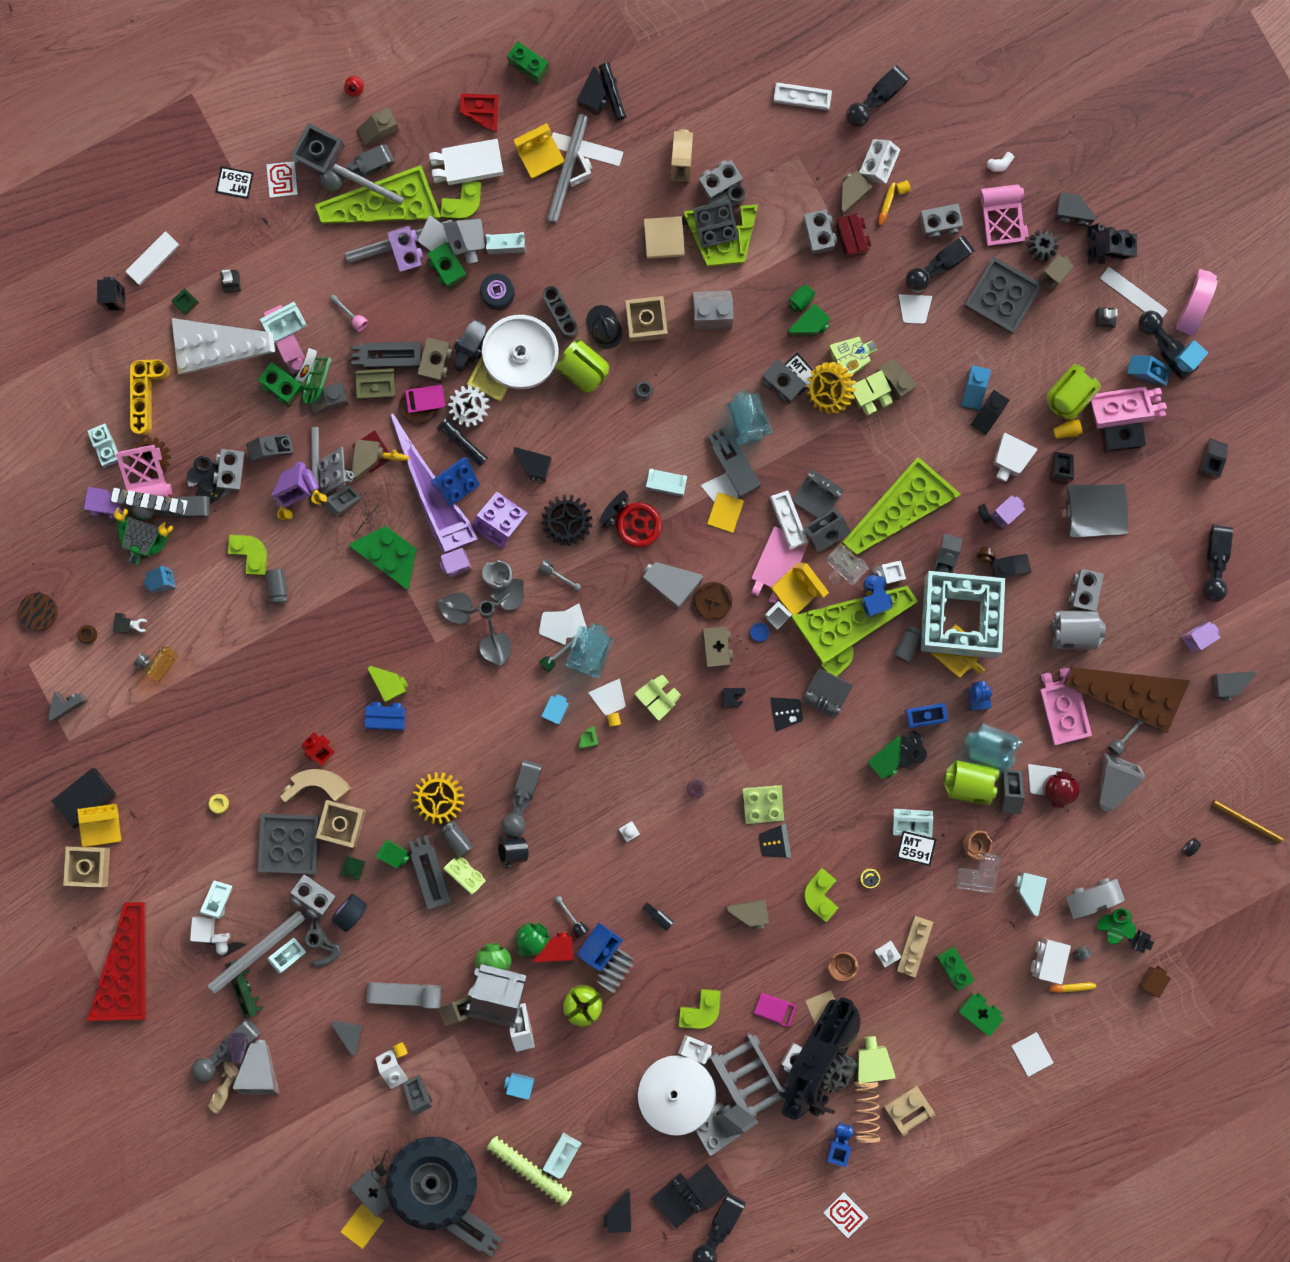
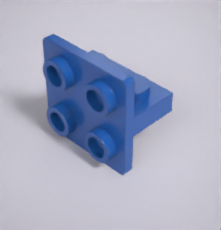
M463 457L430 481L432 486L443 495L449 506L455 504L480 485L466 457Z

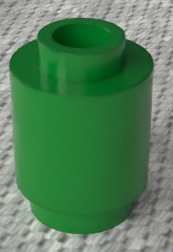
M807 284L800 286L788 298L789 308L794 312H802L814 300L813 297L816 295L814 290Z

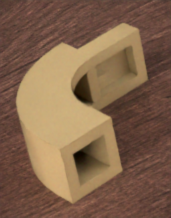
M310 769L292 776L290 779L295 784H289L282 790L284 794L280 797L284 802H289L305 788L318 786L323 788L334 801H338L352 788L343 778L331 771Z

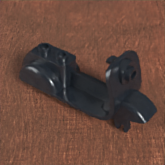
M842 997L838 1001L832 999L826 1005L788 1074L786 1085H783L785 1092H779V1096L785 1099L782 1115L797 1120L804 1116L807 1111L817 1117L819 1114L824 1115L825 1112L835 1113L834 1109L825 1106L829 1101V1097L825 1096V1093L818 1089L834 1058L838 1055L842 1057L859 1033L861 1024L860 1014L852 1000Z

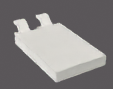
M498 139L443 148L442 154L437 152L429 154L432 167L445 165V170H432L434 183L447 181L448 185L504 175Z

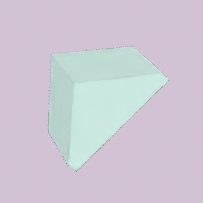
M292 938L268 957L267 960L281 974L302 957L306 951L295 938Z

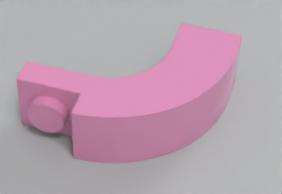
M1198 270L1190 297L1177 321L1176 329L1191 336H1194L1217 286V276L1210 271Z
M282 305L264 312V315L267 316L283 307ZM293 333L276 342L292 375L300 371L305 361V356Z

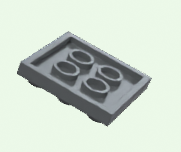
M993 256L964 306L1009 333L1014 334L1042 284Z
M261 814L258 872L317 874L319 838H316L320 816Z

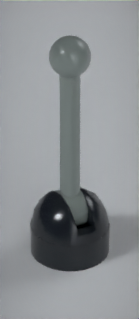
M561 896L555 897V902L560 904L573 922V933L578 939L590 930L587 925L575 920L562 902Z

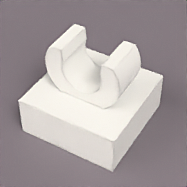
M891 940L874 950L884 967L902 958Z

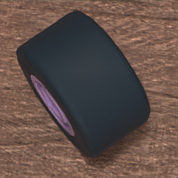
M500 273L491 274L482 281L480 286L481 298L484 304L491 309L502 310L513 302L515 296L514 286L506 275Z
M351 894L337 909L332 917V922L343 931H349L361 918L367 908V904L355 894Z

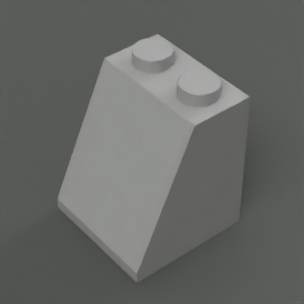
M731 291L693 292L694 330L732 329L734 316Z
M655 562L653 565L649 564L643 571V581L677 609L683 605L703 581L701 574Z

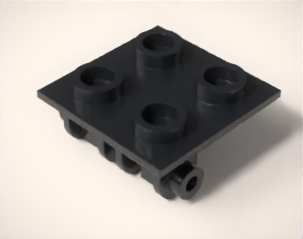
M682 1173L678 1174L651 1198L676 1229L694 1213H698L703 1206L687 1185V1179Z

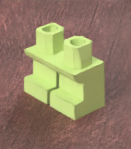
M882 370L867 377L866 380L863 379L852 385V388L857 390L851 394L855 396L854 399L858 408H862L867 416L877 411L873 402L879 400L883 408L893 403L890 395L891 389Z
M660 675L655 680L651 679L634 693L645 707L660 696L647 708L658 721L676 705L675 702L681 696L675 688L668 694L662 690L669 683L663 675Z

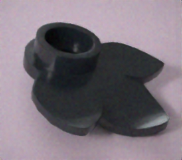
M207 456L197 457L194 460L193 468L187 473L188 486L191 488L199 484L205 492L212 493L216 485L213 483L214 472H218L219 465L212 463L211 459ZM200 463H205V464H206V468H205V469L200 468V467H199V464H200Z
M912 730L908 738L901 737L899 766L907 767L912 763H923L927 758V751L923 747L921 735ZM915 751H920L918 758L914 757Z

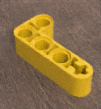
M136 360L130 366V427L134 433L142 437L149 435L152 429L151 380H165L170 375V368L161 360ZM144 366V372L137 374V369ZM163 366V372L156 374L157 367ZM140 385H144V391L137 393V388ZM140 404H144L145 409L142 412H137V407ZM141 423H142V424H144V427H141V431H140V430L138 429V427H140V426H141Z

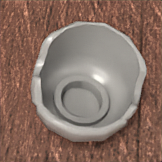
M500 560L494 563L487 562L482 569V578L491 588L502 589L511 583L513 571L507 563Z

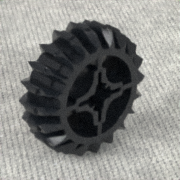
M563 495V501H560L557 496L555 497L556 504L551 500L549 501V504L552 506L551 509L547 506L544 507L548 514L542 513L541 515L543 518H547V520L541 521L542 525H547V527L543 528V532L550 531L547 535L548 539L555 536L553 543L560 539V546L564 545V541H567V545L571 546L570 540H574V543L577 545L578 537L582 541L585 540L582 533L587 535L590 533L585 528H592V524L587 523V521H591L593 518L592 516H586L591 510H584L587 506L585 502L579 505L581 498H577L576 502H574L573 495L570 496L569 500H567L566 495ZM563 506L562 515L551 519L553 513ZM568 506L578 509L582 516L571 515ZM566 511L567 516H569V519L572 518V521H569L568 530L567 526L565 525V522H561L562 520H565ZM582 522L580 529L571 535V527ZM551 525L564 527L565 535L557 533Z

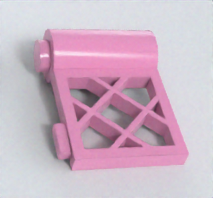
M1019 184L980 190L987 246L1023 242L1025 237H1029L1027 225L1024 226L1021 207V199H1024L1023 187L1020 188ZM1011 208H1017L1018 216L1014 221L1005 215ZM988 211H996L1001 215L995 224L989 220ZM1002 217L1011 223L1005 232L997 226ZM1012 226L1019 229L1020 238H1012L1007 234ZM994 228L1003 234L997 241H991L990 233Z
M149 445L116 453L126 490L170 498L172 488L170 483H166L159 462V460H162L159 448H155V445ZM143 452H152L153 459L150 463L140 458ZM129 455L136 460L130 467L123 462V456ZM137 461L148 466L143 474L133 468ZM149 468L157 471L159 478L151 479L145 474ZM130 472L141 477L138 482H129L128 475Z

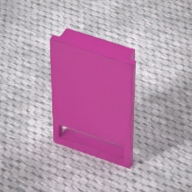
M442 385L405 390L409 413L445 407ZM412 391L416 410H411L409 392Z
M761 992L753 1014L789 1028L797 1005ZM791 1005L793 1008L786 1025L783 1023L788 1006Z

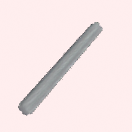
M579 114L547 217L548 221L553 223L558 221L577 158V152L579 151L588 121V116Z
M452 220L441 222V224L445 226L452 223ZM423 228L415 231L418 239ZM400 235L398 241L403 244L407 243L409 237L407 235ZM387 239L346 252L345 257L348 263H352L393 249L390 240Z
M297 911L210 982L208 988L211 992L217 993L302 923L305 918L301 912Z

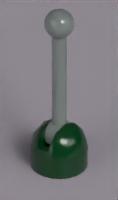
M574 636L572 641L553 657H543L539 661L540 665L549 673L555 667V660L573 644H577L579 638Z

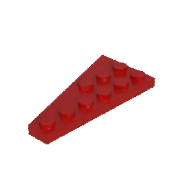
M146 902L124 903L87 1021L146 1019Z

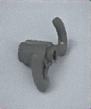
M307 911L301 913L305 919L311 918L310 930L304 937L307 947H321L331 951L328 957L313 960L312 965L319 967L330 964L341 954L340 945L329 941L320 926V918H313ZM315 935H318L319 937L317 941H315L313 938Z

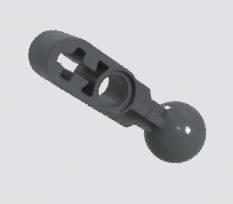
M384 144L358 155L354 161L348 163L345 169L359 176L368 177L395 164V160L387 144ZM330 167L325 174H320V184L328 192L338 191L343 186L344 180L348 179L332 171L333 167Z
M174 497V499L188 501L184 514L131 505V512L136 519L141 521L151 519L154 514H164L165 516H174L175 518L210 517V497Z
M525 759L523 761L513 793L512 803L514 807L512 813L504 817L501 823L503 833L509 838H518L525 832L526 823L523 814L533 799L543 767L541 764Z
M248 1018L215 1048V1053L211 1057L197 1059L192 1064L191 1075L193 1079L199 1083L211 1081L216 1074V1067L221 1062H227L241 1052L261 1034L260 1030Z

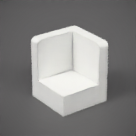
M779 601L764 615L777 630L792 616Z
M192 917L190 940L212 942L215 918Z

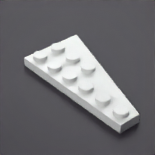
M172 318L178 374L181 375L275 352L273 333Z

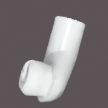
M1007 152L1002 159H990L987 162V168L993 172H1003L1014 159V155Z

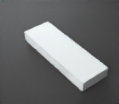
M776 83L773 103L829 111L832 91Z
M165 231L126 272L141 286L180 245Z
M785 491L770 496V501L789 550L807 545V537L789 492Z

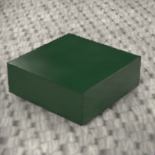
M185 288L172 300L185 315L199 303Z

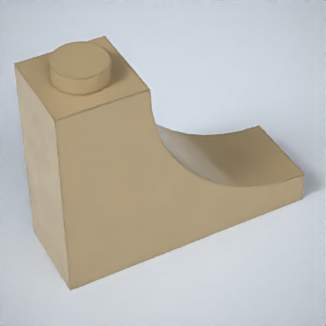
M686 129L674 131L671 181L690 182L693 132H689Z

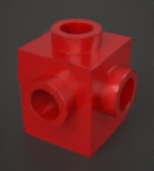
M315 732L307 737L301 745L305 750V757L311 762L315 760L321 766L335 753L329 746L330 741L323 734L319 736Z

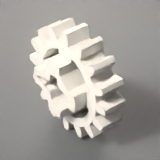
M471 385L468 386V390L464 386H461V392L455 390L456 396H450L453 403L448 404V406L453 407L449 411L450 414H455L453 420L460 419L459 424L463 425L466 422L467 427H470L471 423L477 426L478 420L483 423V415L488 416L485 410L490 409V406L486 405L489 399L483 398L486 393L483 391L479 394L480 388L476 387L473 390ZM469 394V397L461 398L463 395ZM478 397H479V399H480V401H481V404H482V407H481V408L478 407V404H477ZM466 403H471L473 408L467 410V407H465ZM457 404L460 405L462 410L460 414L457 410ZM478 414L476 417L468 419L470 415Z

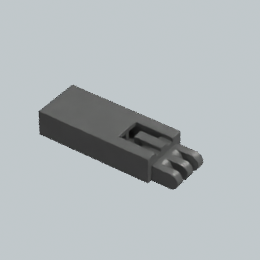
M421 342L363 343V345L350 346L351 351H358V353H351V358H358L357 361H351V366H364L365 369L419 368L422 359ZM371 351H384V359H379V354H371Z
M723 426L720 428L723 436H720L716 430L714 432L716 440H714L711 434L707 437L713 446L712 451L741 498L759 488L761 483L733 435L730 437ZM721 449L725 450L726 455L732 451L734 457L727 460Z
M428 835L424 836L425 844H422L420 837L416 838L418 843L416 847L413 839L409 840L413 853L410 855L428 910L452 902L436 849L431 846ZM423 857L424 865L431 863L432 868L424 870L420 858Z
M469 1211L457 1222L446 1227V1229L479 1252L482 1250L491 1257L495 1253L489 1247L491 1246L495 1250L499 1248L493 1241L503 1242V1239L493 1232V1227ZM472 1226L477 1229L474 1234L480 1237L479 1241L468 1234Z

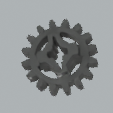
M843 1054L842 1057L838 1055L826 1072L820 1084L821 1087L831 1094L834 1091L838 1093L840 1088L846 1089V1086L851 1084L850 1080L856 1077L854 1073L858 1071L856 1068L858 1064L850 1055Z

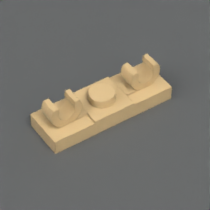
M914 916L901 955L902 958H900L896 971L916 978L934 922Z

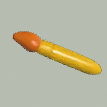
M895 182L888 188L881 213L878 216L879 226L883 225L887 219V213L896 190Z
M1057 984L1051 986L1049 991L1055 993L1086 991L1096 988V984Z

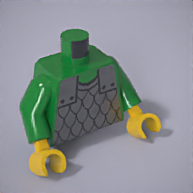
M117 508L114 512V517L117 519L119 541L122 544V548L131 551L127 562L138 565L142 555L151 558L166 547L169 533L173 530V526L166 529L165 522L156 527L127 517L126 520L125 517L128 514V510L124 509L122 515L119 513V508Z

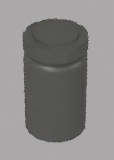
M272 569L265 571L268 597L270 598L269 604L288 602V597H286L288 594L285 570Z
M908 626L893 655L906 663H911L921 643L922 631Z
M455 821L449 822L439 831L441 835L443 834V838L458 858L474 847L460 827L456 825Z

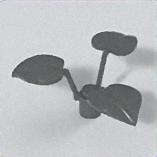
M512 579L508 586L502 589H493L491 596L497 603L485 600L480 603L479 607L477 606L473 610H471L472 600L465 593H453L438 600L441 613L448 621L454 624L466 623L469 620V613L473 614L479 611L480 616L488 620L491 636H486L481 640L479 647L481 655L489 662L498 666H502L508 660L511 652V641L505 633L494 634L491 618L494 616L495 606L501 605L507 611L520 607L524 598V581L522 579Z

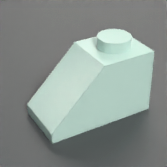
M1021 872L1020 876L1017 875L1015 887H1017V892L1032 915L1038 916L1047 878Z

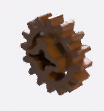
M147 436L146 441L140 438V444L133 443L135 448L155 445V448H159L162 455V460H159L162 472H166L164 466H170L166 461L171 459V456L166 454L170 450L167 447L163 448L165 446L163 441L159 443V439L156 437L152 441V438ZM143 452L140 458L150 463L152 459H146L147 455L151 456L152 452ZM128 456V459L133 460V462L129 464L130 466H132L136 459H134L131 456ZM137 461L134 467L143 474L148 466L143 463L140 466ZM149 468L146 473L149 478H152L153 474L159 477L157 471Z

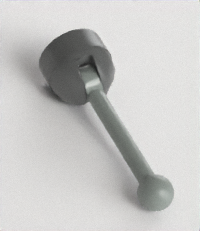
M547 559L543 561L537 571L545 576L553 574L573 586L576 591L581 589L579 583L575 584L555 572L553 564Z
M1137 720V723L1124 738L1112 741L1108 745V749L1114 755L1120 757L1125 750L1124 742L1144 722Z

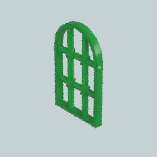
M315 357L303 388L302 400L305 404L313 405L318 400L328 373L331 358ZM323 360L320 371L318 372L320 361ZM318 375L315 387H313L315 377ZM311 390H313L311 400L308 402Z

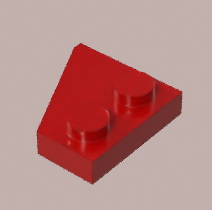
M461 93L460 114L497 133L499 96Z

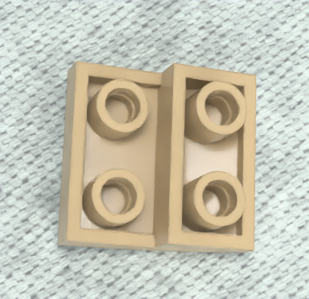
M682 216L644 219L647 259L685 256Z

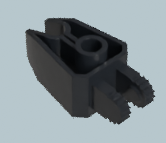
M478 320L473 321L467 326L462 337L456 340L454 344V349H456L454 367L457 372L464 371L469 362L474 363L481 356V347L486 336L485 323Z

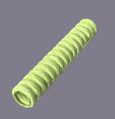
M498 1136L494 1137L486 1147V1150H490L492 1155H497V1159L501 1158V1162L505 1161L507 1166L510 1165L512 1170H516V1173H521V1177L525 1176V1180H530V1183H534L536 1188H541V1192L545 1191V1195L549 1194L551 1199L554 1198L556 1203H560V1206L565 1205L571 1197L572 1191L568 1192L566 1187H561V1183L557 1184V1180L553 1181L551 1176L548 1177L546 1172H542V1169H537V1165L533 1166V1162H528V1159H524L522 1154H517V1150L513 1151V1147L509 1148L507 1143L504 1144L502 1139H498Z

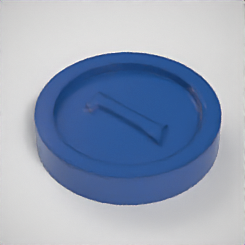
M756 623L751 627L750 635L757 642L765 641L769 636V628L764 623Z

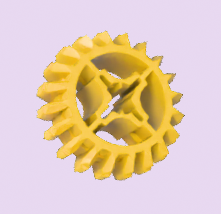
M825 362L822 366H816V370L811 371L813 377L807 378L810 381V384L806 385L807 388H810V391L806 393L811 395L809 402H815L813 407L819 408L820 412L826 411L827 414L832 412L839 413L840 410H845L846 406L851 404L849 399L855 398L851 393L857 390L852 388V384H855L856 381H851L850 378L853 374H847L849 368H842L843 364L839 363L836 365L835 362ZM828 373L835 374L839 379L834 380ZM823 396H828L834 403L826 401Z
M435 772L434 779H432L430 774L427 775V782L423 778L420 779L421 783L424 784L423 786L416 784L415 787L420 789V791L413 792V795H418V799H413L412 802H419V805L415 806L414 809L418 810L421 808L422 811L418 815L421 817L426 814L424 821H428L432 817V824H435L436 818H438L439 824H443V818L450 822L449 815L456 818L457 815L454 811H462L457 805H464V802L459 801V798L465 797V794H458V791H461L463 787H455L459 783L458 780L451 783L452 775L446 780V773H442L441 778H439L438 772ZM439 782L434 793L425 792L429 785ZM445 784L452 789L454 798L445 795ZM438 793H441V796H443L444 799H448V801H439V803L437 804L435 802L436 800L429 796H436L438 795ZM423 798L432 801V813L425 807ZM442 804H453L449 811L438 815Z

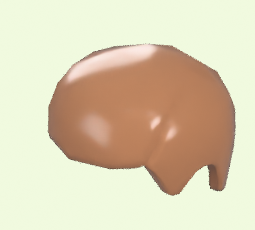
M975 830L967 834L963 841V849L968 857L973 860H981L989 855L992 840L987 835V832Z
M839 952L831 958L828 970L832 978L837 981L846 982L853 979L857 974L858 962L855 956L849 952Z

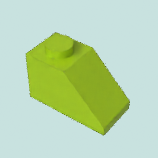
M373 666L368 667L385 702L388 703L407 693L406 687H408V684L403 676L400 677L398 674Z

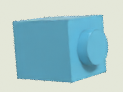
M1194 340L1189 342L1174 360L1182 371L1190 372L1199 365L1208 352Z
M558 694L556 697L551 695L542 717L560 725L569 706V703L566 702L567 698Z
M512 1072L511 1077H507L504 1088L507 1089L506 1094L529 1100L535 1078Z

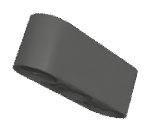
M547 286L543 290V299L564 338L574 339L578 334V325L559 290L555 286ZM553 292L557 296L554 300H549L546 298L547 294ZM558 309L566 311L565 315L561 317L557 316L555 312ZM572 325L575 329L572 333H567L564 330L565 327Z

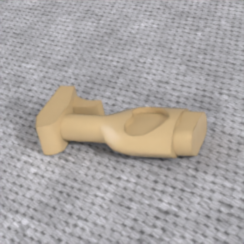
M224 1062L223 1067L225 1070L222 1077H226L223 1085H220L215 1090L210 1099L208 1107L214 1113H218L224 1106L229 1095V1089L239 1073L238 1068L232 1062Z

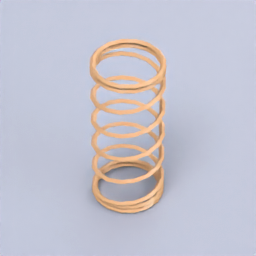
M878 1081L867 1083L854 1082L856 1087H868L854 1089V1091L877 1094V1096L872 1098L854 1100L855 1102L872 1103L877 1105V1107L855 1110L854 1112L878 1116L870 1120L855 1121V1123L878 1126L874 1130L855 1132L856 1134H868L857 1136L855 1138L856 1142L876 1143L880 1141V1136L869 1133L880 1128L879 1125L870 1122L877 1120L880 1116L877 1113L869 1112L877 1109L879 1104L867 1101L879 1096L878 1093L868 1090L876 1088L879 1085Z

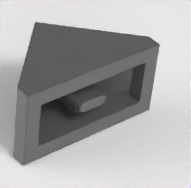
M336 1019L331 1024L353 1056L359 1050L363 1024Z

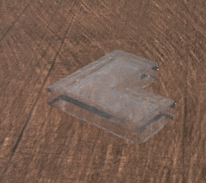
M981 853L978 870L959 868L956 888L994 893L1001 856Z

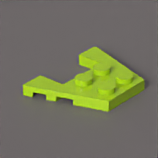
M758 204L740 206L742 225L736 226L738 240L703 248L701 247L693 210L684 211V217L707 267L745 264Z

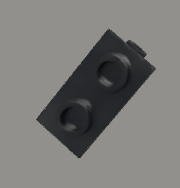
M1100 223L1088 227L1087 257L1089 265L1095 262L1105 264V260H1107V257L1096 255V233L1104 231L1105 225H1100Z

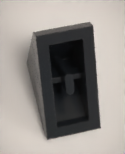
M1054 452L1049 481L1069 484L1074 480V457L1072 454Z

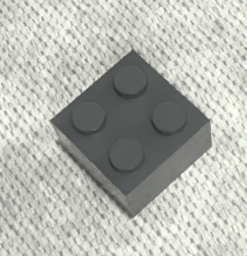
M308 123L291 154V158L294 163L318 175L321 173L325 174L330 167L336 164L345 145L341 139Z

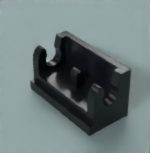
M723 688V709L738 707L743 704V701L737 702L735 700L739 699L737 696L745 694V688Z

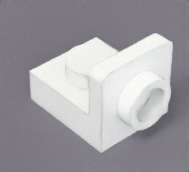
M901 561L883 564L872 569L873 575L883 577L885 585L906 579Z

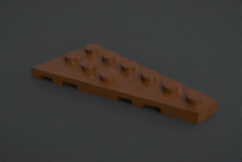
M1071 667L1063 685L1164 733H1168L1190 680Z

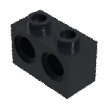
M1115 227L1104 228V231L1096 233V255L1118 260L1137 257V234L1129 233V230L1118 231L1115 230Z
M103 277V280H97V303L106 311H125V287L114 277Z

